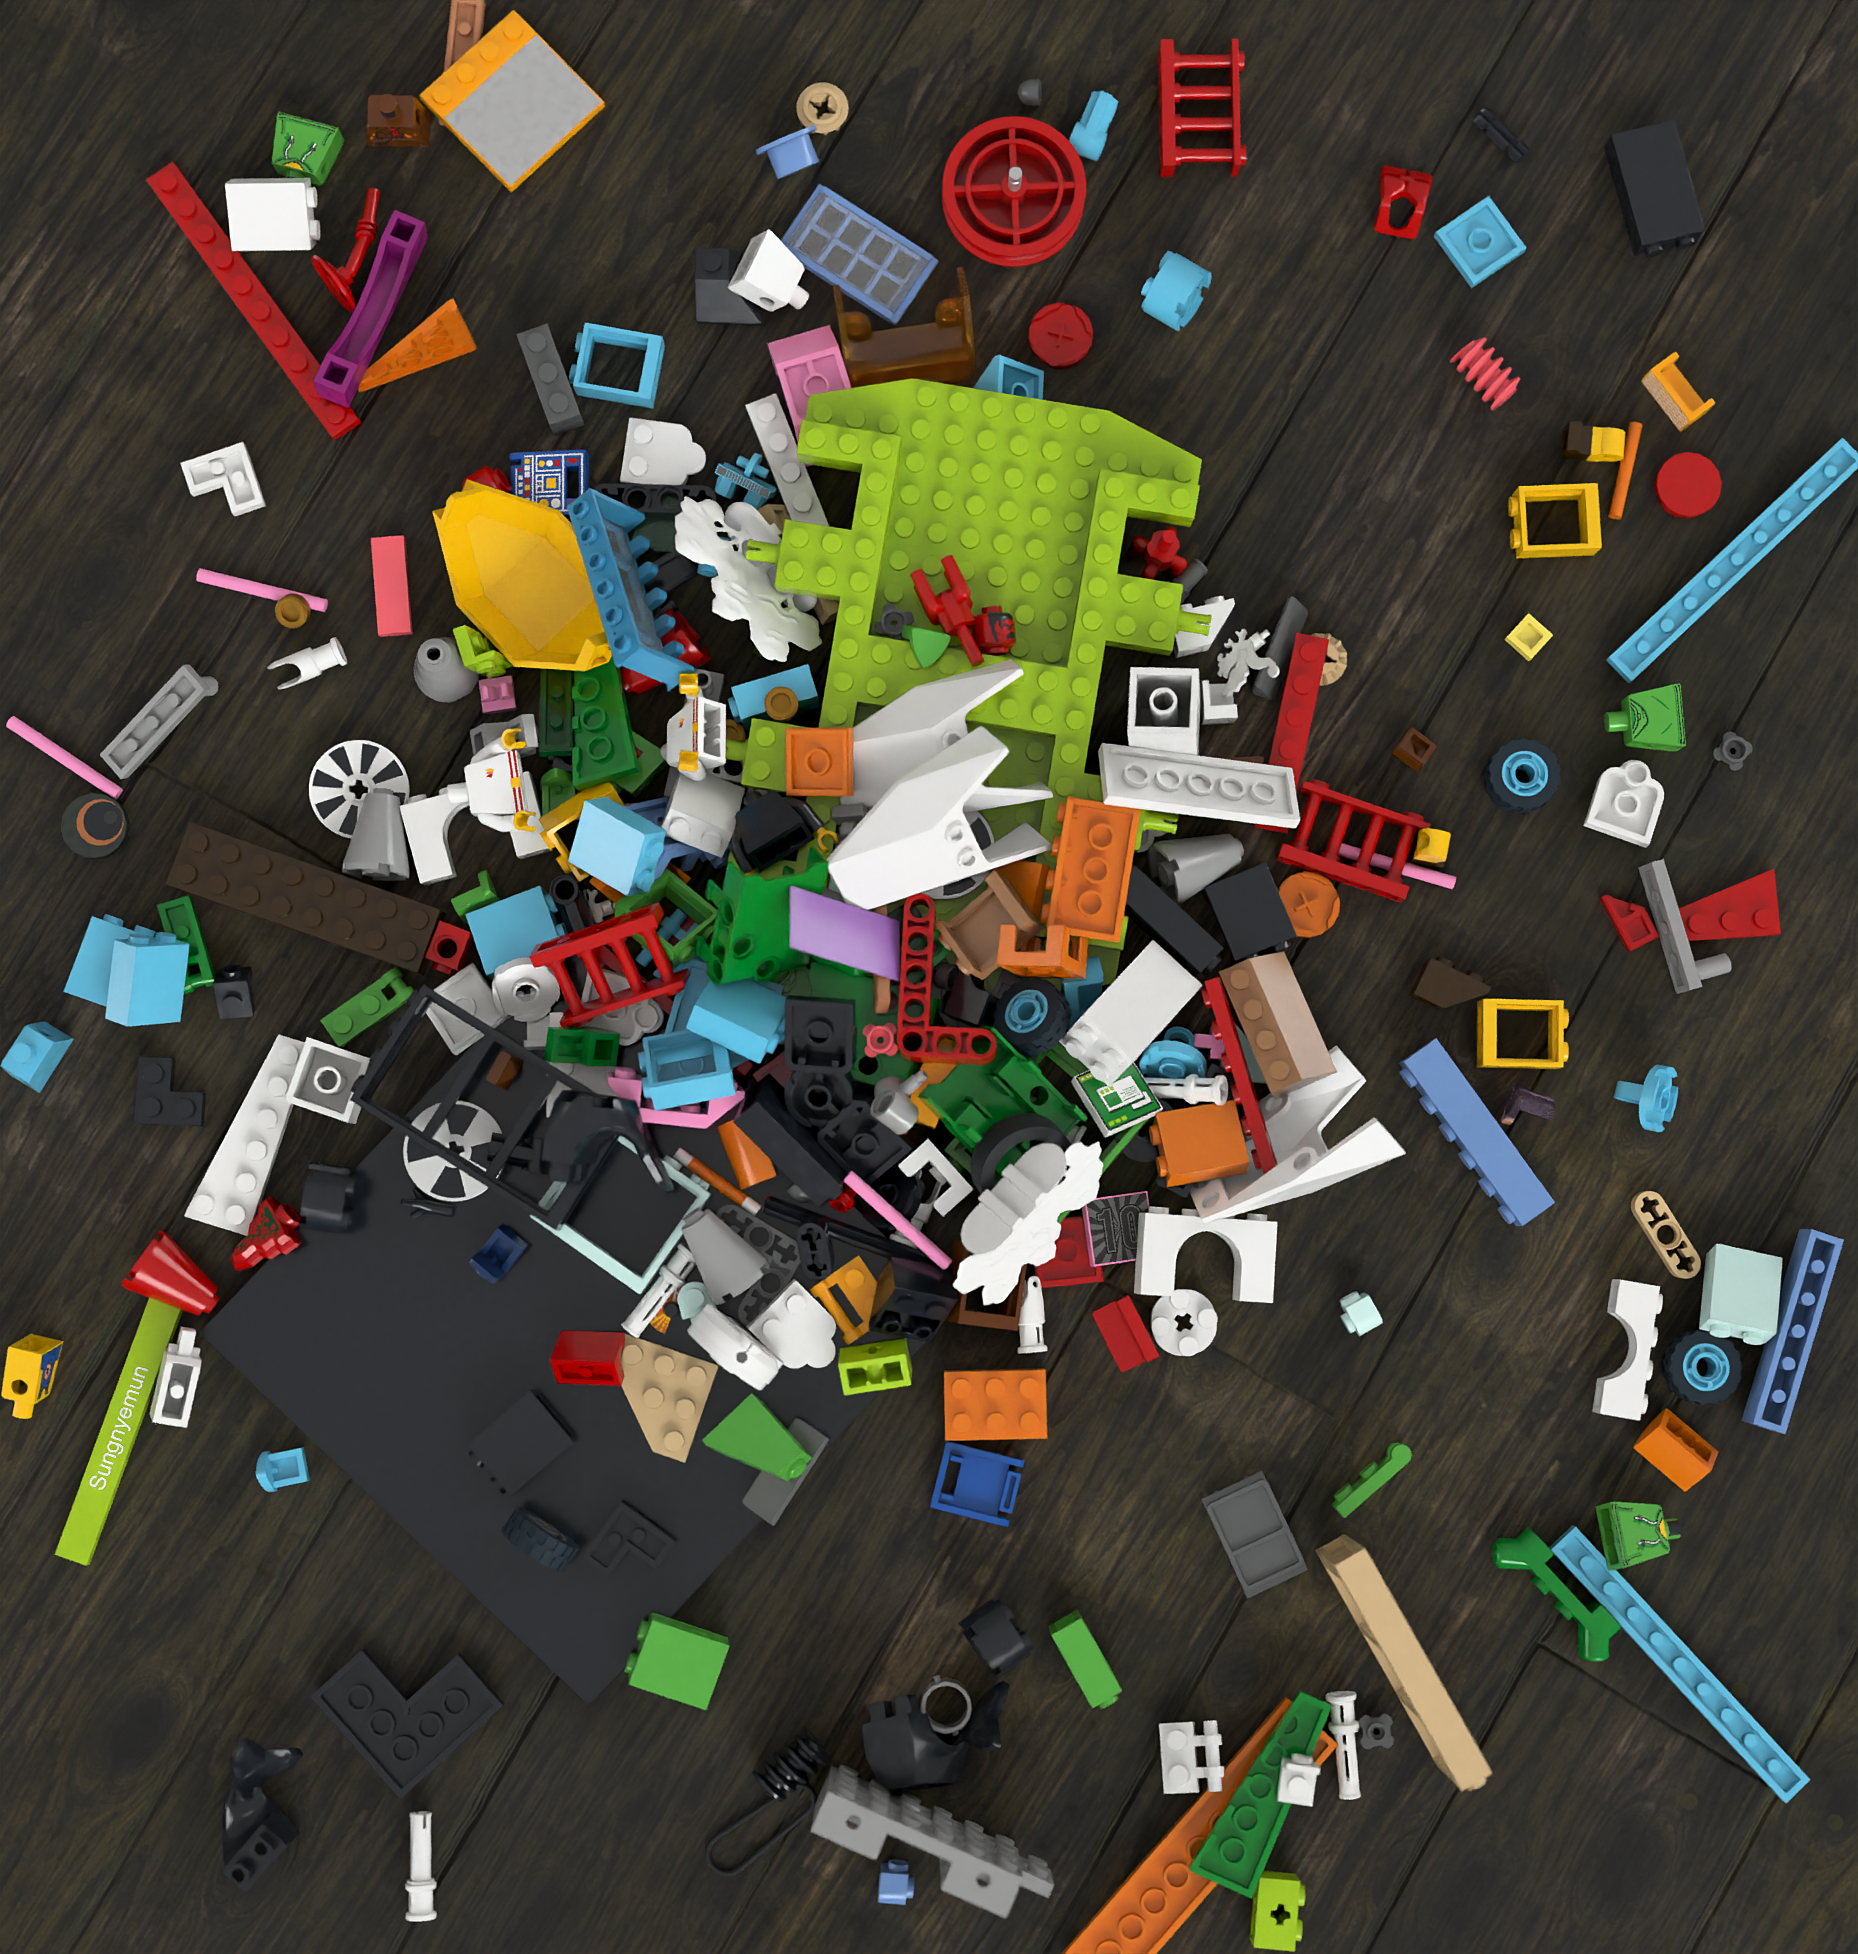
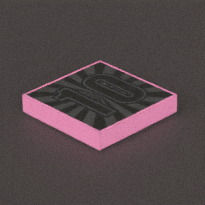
M1147 1191L1100 1197L1082 1207L1090 1267L1136 1261L1139 1213H1149L1150 1207Z

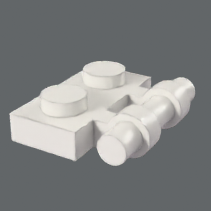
M1203 1721L1204 1735L1195 1736L1194 1722L1159 1724L1164 1794L1200 1792L1199 1778H1208V1792L1222 1791L1221 1777H1224V1766H1220L1219 1745H1222L1221 1734H1218L1217 1721ZM1196 1746H1205L1207 1767H1198Z

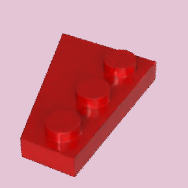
M1774 869L1679 908L1689 942L1776 936L1781 934Z

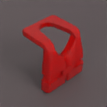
M1383 166L1380 171L1381 204L1374 224V231L1415 239L1424 215L1432 184V175L1411 170L1407 173L1406 169ZM1404 196L1413 204L1415 210L1405 227L1395 228L1389 223L1390 203Z

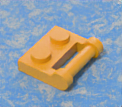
M858 1255L809 1291L814 1298L818 1297L829 1314L834 1318L844 1334L842 1338L847 1346L869 1331V1320L877 1281ZM836 1283L864 1321L857 1327L853 1325L829 1290Z

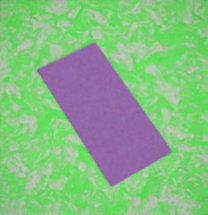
M790 886V948L900 981V935L898 920Z

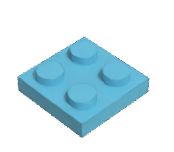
M1489 196L1445 225L1434 235L1437 242L1471 288L1526 250L1524 243Z

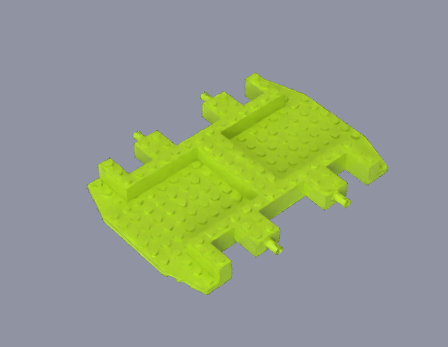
M912 378L809 395L805 420L801 421L796 451L798 461L804 464L861 473L852 530L785 519L782 541L774 544L749 539L747 547L750 550L746 551V560L775 564L777 568L774 583L776 591L840 601L819 728H853L915 686L1004 661H1014L1022 667L1023 675L971 709L965 716L968 734L983 726L1002 742L1009 751L981 784L988 787L1018 788L1041 781L1052 791L1053 798L984 809L978 812L988 823L994 837V842L1027 822L1052 845L1054 836L1060 837L1062 823L1056 822L1059 802L1066 803L1067 796L1103 802L1101 776L1084 773L1105 645L1170 656L1173 651L1175 634H1178L1179 631L1202 634L1204 636L1209 635L1210 626L1208 625L1211 623L1212 615L1182 611V607H1180L1183 591L1182 584L1117 574L1126 517L1186 527L1191 526L1195 518L1200 488L1198 481L1202 459L1108 410ZM948 555H953L971 592L970 598L973 602L971 612L973 616L982 614L983 607L1001 606L1002 612H1007L1014 616L1016 644L1009 649V653L1006 655L992 656L982 654L984 662L973 667L958 636H951L942 655L925 668L918 664L909 639L902 641L893 639L886 634L880 635L875 630V624L881 620L883 607L891 603L903 612L909 611L912 613L914 621L908 626L945 634L941 625L936 626L930 623L913 588L915 584L910 575L912 572L922 569L935 596H937L942 591L951 589L943 574L945 569L941 560ZM892 620L891 625L896 626L898 622ZM752 718L749 739H746L745 742L726 739V748H728L726 750V759L740 761L744 765L741 785L745 788L770 792L776 791L777 793L786 794L785 728L809 727ZM800 796L807 798L806 802L823 821L824 825L822 827L826 831L830 830L835 834L838 833L839 826L831 816L833 806L841 805L839 796ZM1141 809L1134 852L1140 850L1142 832H1145L1146 829L1175 834L1177 825L1164 823V821L1177 823L1179 814ZM813 833L814 840L798 849L796 862L781 859L762 872H759L757 868L754 870L756 874L764 879L782 876L784 866L793 868L795 870L794 874L805 872L811 846H814L827 860L835 851L836 843L832 838H825L822 844L828 849L829 853H823L818 846V837ZM1051 850L1022 860L1049 865L1050 870H1055L1057 857L1051 856ZM730 851L728 861H732L738 867ZM827 871L824 888L829 889L831 877L829 871ZM984 880L975 890L959 898H931L934 902L935 922L939 919L945 923L949 922L988 889L987 882ZM1045 889L1042 906L1043 903L1050 904L1052 890ZM908 897L888 903L887 914L904 905ZM917 905L922 917H925L929 913V909L924 905ZM1041 906V911H1040V916H1039V922H1040V918H1041L1042 906ZM1127 916L1123 917L1119 943L1088 938L1087 958L1099 956L1104 976L1102 985L1112 984L1116 980L1120 951L1123 950L1128 922ZM1040 923L1044 929L1035 936L1047 938L1046 924ZM1070 935V937H1069V943H1070V949H1069V951H1068V956H1069V957H1070V955H1071V943H1072V939H1073V938H1078V936H1072V935ZM1047 939L1044 941V947L1041 945L1042 950L1046 949ZM953 950L948 951L945 956L949 963L957 965L955 963V960L958 958ZM999 966L989 974L984 981L986 992L992 994L1002 969L1008 970ZM869 972L864 976L873 977V973ZM1040 978L1041 980L1049 981L1062 992L1060 978Z

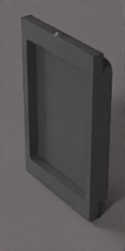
M1262 1470L1250 1476H1245L1244 1479L1223 1489L1215 1490L1212 1494L1201 1498L1247 1598L1273 1586H1278L1281 1582L1308 1570Z

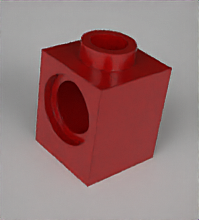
M439 921L425 956L426 959L433 962L431 968L448 975L451 974L452 969L458 972L461 971L474 941L472 933ZM454 941L457 945L456 954L451 958H444L441 953L443 945L446 942Z

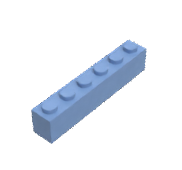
M1437 1038L1430 1040L1398 1063L1403 1069L1399 1072L1403 1080L1410 1088L1413 1086L1417 1088L1422 1095L1419 1101L1423 1108L1430 1115L1435 1113L1442 1123L1439 1126L1440 1131L1449 1142L1454 1140L1461 1149V1152L1458 1153L1460 1159L1468 1169L1474 1168L1481 1177L1478 1180L1479 1185L1489 1197L1494 1195L1501 1205L1498 1211L1508 1224L1514 1223L1515 1226H1523L1555 1203Z
M1799 1229L1780 1292L1777 1333L1764 1344L1741 1421L1770 1431L1786 1434L1843 1245V1239L1813 1229Z

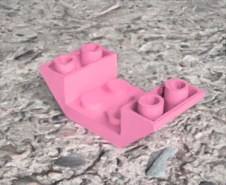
M830 325L767 343L795 428L797 442L801 421L805 420L809 395L851 388L840 349Z
M615 1067V1072L607 1073V1083L618 1097L635 1100L640 1109L643 1122L707 1128L744 1099L745 1094L742 1086L738 1085V1082L734 1079L736 1095L707 1100L705 1102V1109L701 1108L699 1102L655 1110L651 1097L646 1098L645 1102H640L642 1076L636 1075L634 1068Z

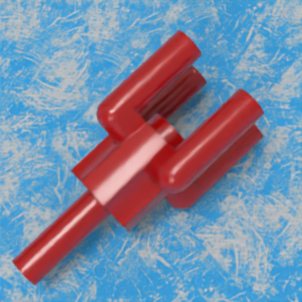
M1168 526L1164 530L1153 533L1150 539L1140 535L1133 538L1127 550L1128 556L1137 558L1142 553L1143 560L1146 563L1139 578L1153 580L1158 570H1165L1170 567L1168 571L1169 577L1176 578L1185 570L1187 561L1185 558L1177 555L1180 544L1176 537L1177 531L1173 526Z
M948 555L941 560V563L945 569L943 574L951 589L944 590L935 596L922 569L912 572L910 576L915 584L913 588L930 623L936 626L941 625L944 633L950 635V637L958 636L972 666L975 667L982 664L984 658L969 630L976 624V620L971 612L973 602L970 598L971 592L953 555Z

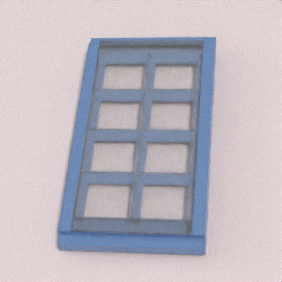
M821 184L818 185L781 239V242L803 264L805 269L895 326L939 261L927 251Z

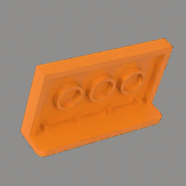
M1067 796L1066 803L1059 802L1056 822L1062 823L1060 837L1054 836L1051 856L1057 857L1055 870H1048L1045 888L1046 890H1052L1050 904L1043 903L1040 923L1046 924L1045 931H1048L1050 925H1064L1070 929V935L1115 943L1120 942L1141 809L1108 805L1103 802L1078 799L1072 796Z

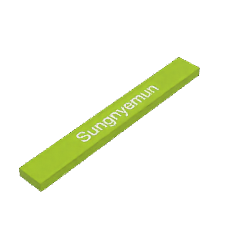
M149 1298L55 1555L86 1566L90 1565L157 1383L164 1348L168 1349L169 1343L172 1342L183 1310Z

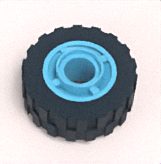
M1520 738L1516 741L1514 739L1502 745L1489 758L1490 760L1484 769L1483 782L1486 785V793L1491 797L1490 800L1500 806V809L1510 811L1511 814H1530L1532 811L1542 808L1556 794L1557 786L1561 782L1559 774L1561 768L1560 764L1558 765L1556 761L1557 757L1555 754L1549 751V747L1543 746L1534 739L1532 741L1527 740V738ZM1523 770L1526 772L1529 782L1521 783L1518 781L1515 771Z
M1033 977V979H1022L1019 983L1015 982L1011 985V988L1004 991L1001 999L997 1001L996 1011L993 1014L995 1023H993L994 1028L1022 1055L1037 1056V1054L1049 1052V1049L1055 1048L1059 1044L1058 1042L1064 1039L1067 1034L1066 1031L1070 1027L1072 1011L1069 1008L1068 1000L1054 985L1045 979L1041 980L1040 978Z
M1705 1330L1685 1332L1680 1334L1679 1338H1674L1671 1341L1672 1344L1664 1352L1665 1357L1662 1359L1664 1372L1662 1374L1668 1383L1666 1385L1670 1390L1674 1391L1675 1396L1679 1399H1685V1402L1691 1404L1706 1405L1716 1404L1720 1400L1724 1401L1729 1398L1731 1393L1736 1391L1738 1382H1741V1369H1743V1365L1740 1362V1353L1734 1348L1731 1340L1715 1337L1710 1334V1331ZM1701 1358L1706 1361L1708 1366L1707 1373L1704 1376H1701L1696 1369L1697 1362Z

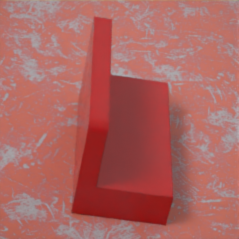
M1125 1295L1092 1312V1316L1121 1372L1159 1357L1129 1295Z
M561 1331L550 1358L557 1383L621 1386L625 1375L619 1356L626 1340L624 1333Z

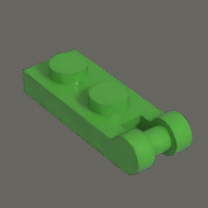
M398 967L385 973L379 980L320 1020L339 1048H343L406 1004L414 990L411 986H406L402 980L403 974ZM391 986L396 995L389 1000L383 991Z
M1398 1442L1389 1444L1386 1450L1387 1456L1378 1464L1375 1461L1368 1464L1359 1473L1362 1477L1353 1486L1348 1483L1334 1495L1336 1501L1331 1504L1340 1516L1343 1518L1347 1517L1411 1460L1412 1453L1410 1448Z

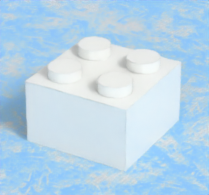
M307 1037L284 1101L356 1124L361 1107L349 1100L353 1095L351 1088L361 1074L365 1076L372 1065L369 1063L370 1058Z

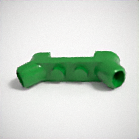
M1527 1527L1517 1538H1497L1492 1545L1494 1565L1500 1569L1529 1570L1535 1576L1531 1582L1544 1595L1550 1592L1558 1601L1554 1607L1568 1621L1573 1617L1578 1623L1577 1654L1580 1658L1586 1661H1605L1609 1657V1638L1621 1629L1618 1622L1601 1604L1592 1601L1586 1608L1547 1567L1545 1562L1554 1553L1531 1529Z

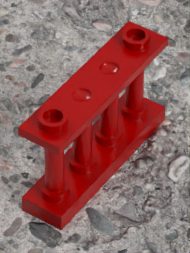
M1174 39L1160 40L1158 50L1160 177H1173L1175 167L1181 166V162H1231V177H1237L1240 166L1246 164V145H1241L1239 89V71H1244L1245 55L1244 51H1239V39H1232L1229 54L1180 55L1179 51H1174ZM1179 68H1229V86H1180V83H1174V72L1179 71ZM1180 99H1229L1230 117H1181L1180 114H1175V103H1180ZM1230 130V148L1181 149V145H1175V134H1180V131Z
M1311 779L1310 783L1304 781L1299 793L1309 797L1294 841H1290L1289 845L1284 843L1281 845L1276 860L1309 872L1318 873L1326 878L1399 903L1403 902L1406 899L1410 886L1402 884L1403 879H1401V875L1415 833L1420 829L1430 828L1431 824L1423 822L1424 817L1419 814L1405 812L1402 815L1329 790L1330 785L1315 779ZM1322 800L1340 806L1326 850L1321 852L1319 856L1307 852L1309 847L1306 844ZM1354 811L1372 818L1357 862L1353 863L1351 867L1339 862L1338 853L1352 812ZM1387 822L1401 827L1403 830L1389 872L1380 877L1371 873L1372 869L1369 865L1383 824Z
M659 902L536 944L529 956L534 969L543 965L552 969L569 1006L559 1022L561 1027L572 1024L574 1027H580L589 1023L593 1017L664 993L666 996H672L684 989L691 973L688 968L674 973L656 933L657 926L664 916ZM637 933L639 936L644 937L661 975L660 978L643 983L625 943L628 936ZM607 944L608 947L613 948L630 988L612 993L594 953L596 947ZM575 954L577 957L582 958L600 997L583 1004L563 963L566 960L565 958Z

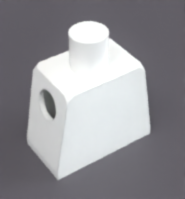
M767 230L753 237L728 288L768 311H774L785 306L787 303L799 310L809 298V293L797 285L804 272L803 264L772 231Z

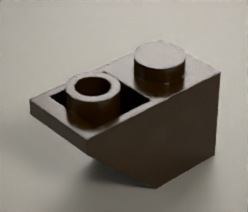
M1437 956L1436 959L1430 958L1425 961L1409 997L1439 1011L1488 994L1491 987L1484 984L1485 978L1471 971H1467L1466 974L1454 969L1455 964Z

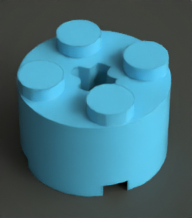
M1167 251L1159 264L1160 271L1155 279L1150 277L1142 288L1141 294L1145 298L1141 308L1147 314L1179 331L1180 326L1185 327L1199 308L1203 297L1200 296L1201 288L1204 286L1208 289L1212 274L1180 254Z

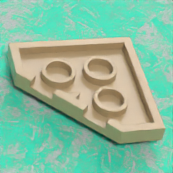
M624 1333L626 1340L619 1356L625 1375L621 1385L652 1451L685 1463L719 1365Z

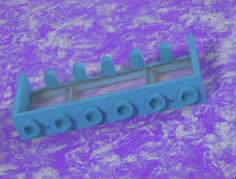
M589 488L569 504L567 509L615 666L617 668L624 666L652 679L664 682L667 691H670L679 684V674L693 673L695 671L692 665L677 659L684 651L683 644L671 641L663 647L660 639L675 626V618L663 614L654 620L652 611L666 600L667 593L662 589L654 588L646 594L644 584L655 577L659 569L656 564L649 561L638 568L635 559L648 550L650 540L643 536H637L630 542L627 534L646 519L645 515Z

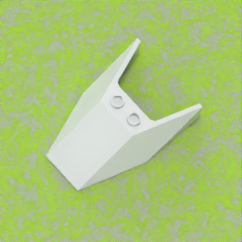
M1008 660L915 686L853 727L854 796H839L840 804L864 803L871 810L897 780L968 735L965 723L966 714L1023 675L1022 667L1014 661ZM1041 781L1018 788L988 787L980 784L965 801L962 811L967 813L1053 798V794Z
M980 726L897 780L827 858L829 862L828 871L844 902L861 909L870 910L1051 850V843L1025 822L981 851L963 814V804L1009 753L1007 747L983 726Z
M1337 1045L1328 1051L1337 1073L1277 1099L1270 1093L1259 1101L1278 1165L1265 1175L1262 1168H1255L1251 1155V1150L1256 1149L1252 1136L1246 1137L1240 1120L1250 1161L1246 1174L1193 1183L1190 1194L1201 1220L1205 1224L1313 1193L1405 1154L1404 1149L1376 1117L1328 1150L1321 1136L1322 1129L1366 1082L1365 1077Z

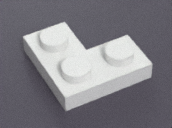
M243 442L181 463L190 493L194 497L223 487L234 516L266 506L247 447Z

